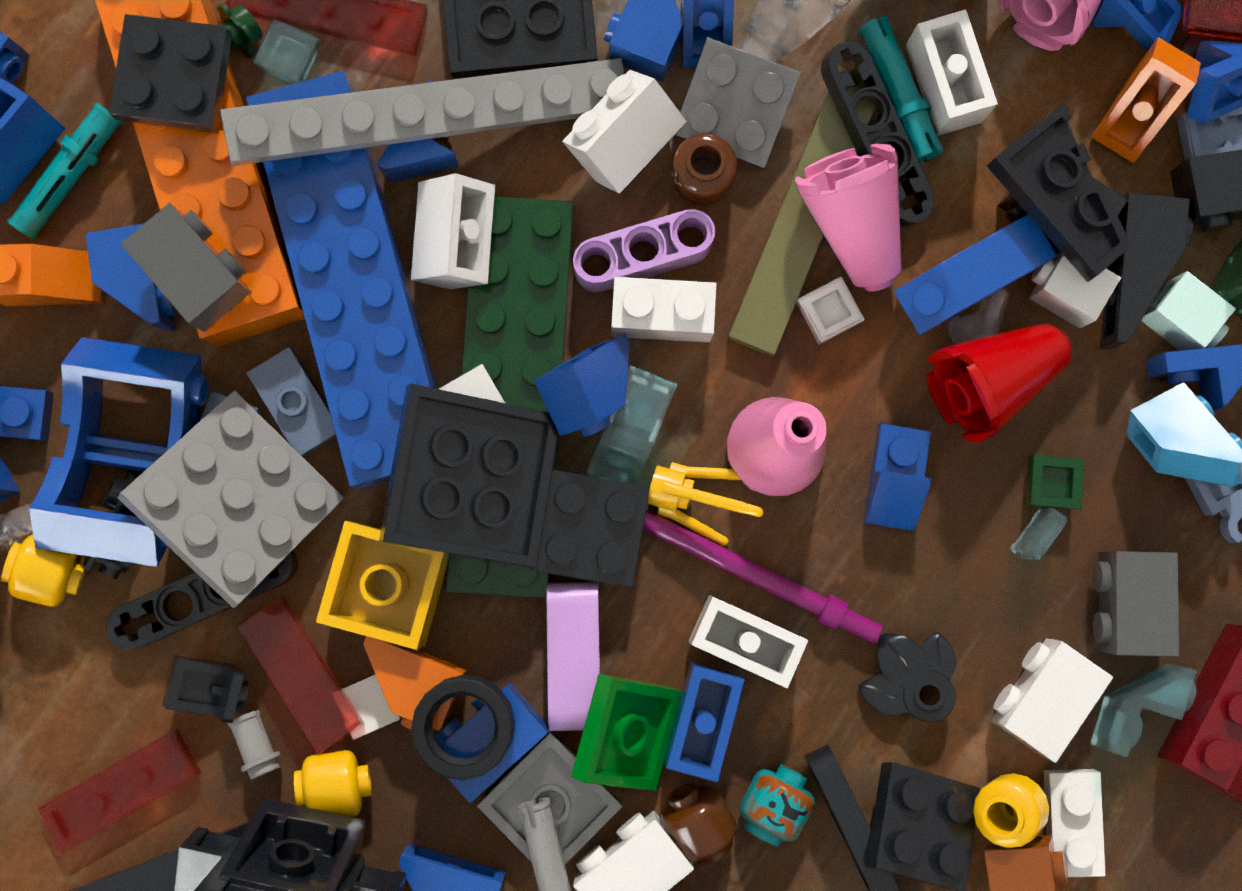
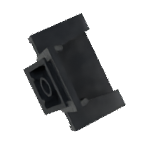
M263 798L242 836L238 838L210 832L207 828L197 827L179 847L174 891H404L406 872H391L365 866V857L361 855L366 820Z

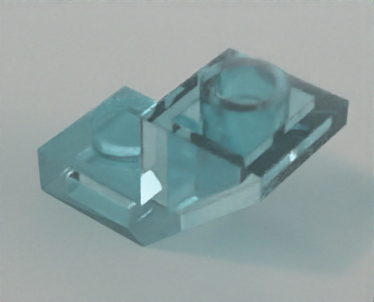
M630 365L627 376L626 405L609 416L611 424L604 429L586 474L603 479L637 484L677 384Z
M1165 664L1105 695L1091 745L1128 758L1130 748L1138 743L1142 733L1143 723L1142 719L1139 718L1142 708L1182 720L1184 712L1191 708L1195 700L1196 684L1193 681L1196 670Z

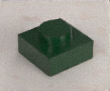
M1044 455L1028 456L1025 506L1069 510L1082 509L1084 459Z

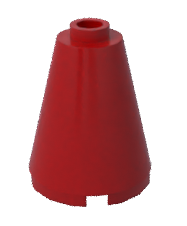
M1041 323L942 347L928 357L927 363L934 362V371L926 374L927 385L932 399L944 420L949 425L958 422L967 430V432L960 436L967 441L980 443L987 438L993 437L1069 366L1072 344L1068 335L1062 329L1056 328L1049 323Z

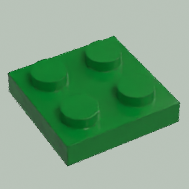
M598 674L571 777L588 784L656 791L682 691L668 686Z

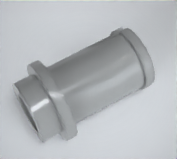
M259 710L237 717L233 720V723H227L232 730L245 764L240 769L242 772H248L250 780L280 768L277 758L281 756L280 751L274 752Z

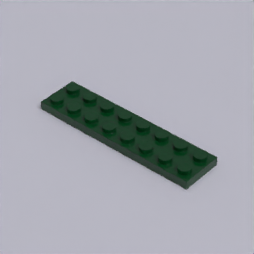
M494 196L488 284L468 287L462 375L483 364L507 404L549 412L534 380L564 362L574 213L573 201ZM559 432L553 460V470H556ZM454 554L449 555L446 592L547 598L549 573L532 571L531 567Z

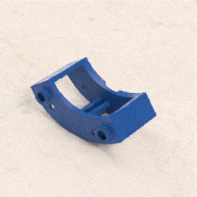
M82 337L61 363L62 407L60 424L69 427L63 458L52 457L42 486L29 507L35 548L158 567L168 546L138 517L78 508L92 464L145 471L198 424L201 406H204L208 397L209 379L207 376H202L201 355ZM103 379L171 389V420L167 445L98 435L103 397Z

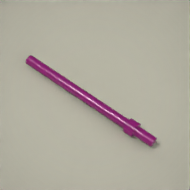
M646 510L643 524L644 531L816 615L817 622L836 630L839 626L873 644L877 641L883 625L848 609L847 602L831 594L827 598Z

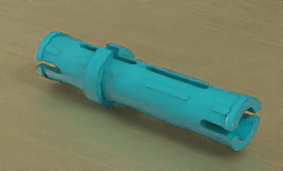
M881 16L879 19L881 24L878 23L877 18L872 19L859 29V33L864 40L921 164L923 157L925 162L942 154L944 148L940 144L928 115V111L931 109L927 99L921 98L893 33L888 16Z
M97 102L94 103V107L71 137L64 136L60 142L63 148L36 181L13 215L9 216L6 220L18 231L33 240L36 239L39 231L64 201L88 166H96L100 160L97 154L118 126H121L123 121L115 120L109 114V111Z

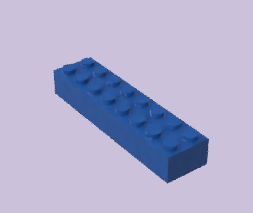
M340 71L248 96L246 99L248 106L352 93L355 92V89L346 73ZM371 147L263 162L349 485L353 488L365 489L389 482L406 386L416 384L437 388Z

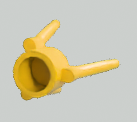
M674 462L671 463L670 469L659 465L655 469L647 504L659 507L658 516L675 520L721 546L728 545L729 540L727 537L681 512L677 507L687 510L689 501L693 500L741 514L744 513L755 517L763 515L764 511L761 507L693 489L695 481L687 479L741 480L734 469L688 467Z

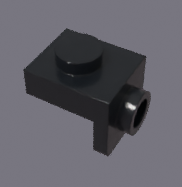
M174 655L162 706L167 710L216 716L221 722L233 723L236 710L242 711L245 706L249 687L248 681L243 680L244 672L234 664Z

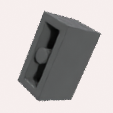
M169 202L125 239L121 246L190 325L205 332L252 292L240 279L247 271L226 248L220 253L214 249L207 240L214 233L192 209L187 214H183Z
M1099 552V561L1095 562L1092 572L1094 589L1096 592H1099V612L1095 613L1093 618V635L1095 641L1099 643V652L1114 655L1179 656L1178 552Z

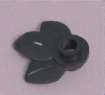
M939 632L931 634L924 640L921 646L904 635L894 633L880 635L877 655L882 673L868 678L859 685L860 692L865 700L879 712L888 716L910 713L916 719L927 723H934L945 719L952 712L956 701L955 689L950 682L956 667V656L950 643ZM933 687L939 692L940 699L935 705H926L920 700L919 694L923 688Z

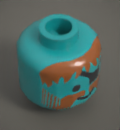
M780 764L777 772L768 769L759 770L755 774L739 806L740 814L746 820L743 827L756 837L777 847L780 846L782 841H796L815 805L813 795L804 788L808 779Z

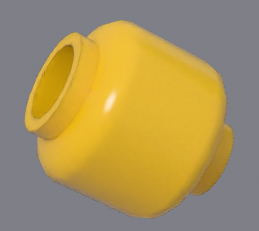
M32 534L22 544L13 543L4 564L1 581L8 583L9 593L17 599L48 607H56L64 600L66 593L77 595L85 570L83 565L77 564V554L35 548Z
M349 750L308 756L303 762L302 770L294 771L296 805L348 817L358 815L362 808V797L372 796L369 766H359L355 754Z
M1012 773L1000 775L980 790L975 798L973 814L976 826L985 838L995 845L1015 848L1024 846L1041 833L1048 822L1049 805L1047 797L1039 784L1027 776Z

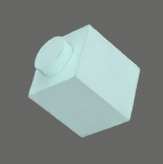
M1186 271L1166 282L1141 321L1179 351L1212 348L1227 334L1229 327L1225 322L1236 308L1190 272Z

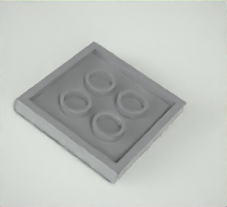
M235 390L128 485L117 497L232 608H235L344 499Z

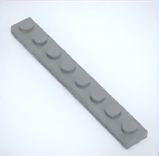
M619 58L220 109V116L230 165L237 166L577 119L585 112L592 110L607 94L609 85L617 77L624 74L622 59Z

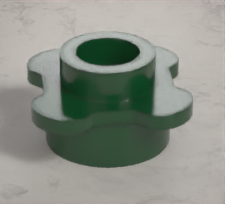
M220 4L217 6V11L220 14L218 26H226L232 33L230 49L236 51L240 48L246 57H253L255 52L252 45L263 37L258 22L240 4L231 9L225 4Z

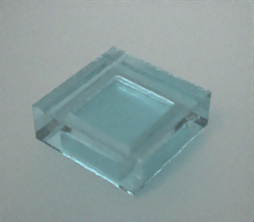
M273 19L253 63L257 68L292 84L300 83L305 80L322 44L319 38Z
M1054 508L1038 509L1010 547V550L1023 560L1041 559L1067 524L1066 520L1068 518Z

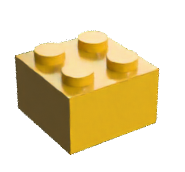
M344 521L316 623L415 650L424 647L443 585L450 554L379 542L381 529L357 522Z

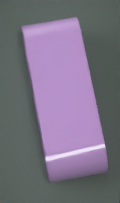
M690 209L588 239L582 242L575 250L573 257L575 277L579 285L585 290L603 292L614 288V277L646 279L696 264L704 260L710 253L715 236L714 223L703 211ZM693 227L702 232L705 241L697 247H688L680 242L678 233L684 228ZM646 241L655 246L658 254L650 261L641 262L632 257L630 249L634 244ZM596 255L602 256L608 260L610 267L601 276L588 275L582 268L587 258Z
M598 582L547 583L549 731L584 730L597 677L600 674Z

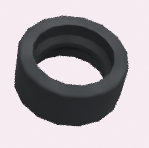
M470 675L448 678L425 693L414 711L411 727L414 748L426 767L444 778L464 781L480 777L497 766L510 747L513 740L515 719L511 703L502 690L483 677ZM460 695L476 697L484 702L492 712L495 723L494 736L488 748L479 755L469 758L453 757L443 751L435 740L432 728L434 715L440 705L448 699Z

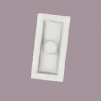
M1095 769L1044 770V792L1049 805L1046 836H1053L1055 851H1064L1068 877L1105 876L1101 772Z

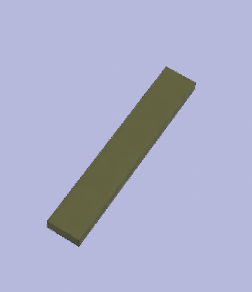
M838 67V71L840 72V74L843 72H849L850 74L851 72L842 67ZM862 82L847 90V93L850 97L862 88H866V86ZM829 91L727 338L771 357L776 353L824 235L800 196L795 178L799 176L806 179L803 169L810 164L843 150L855 148ZM860 99L856 105L858 119L868 125L876 105L868 99Z

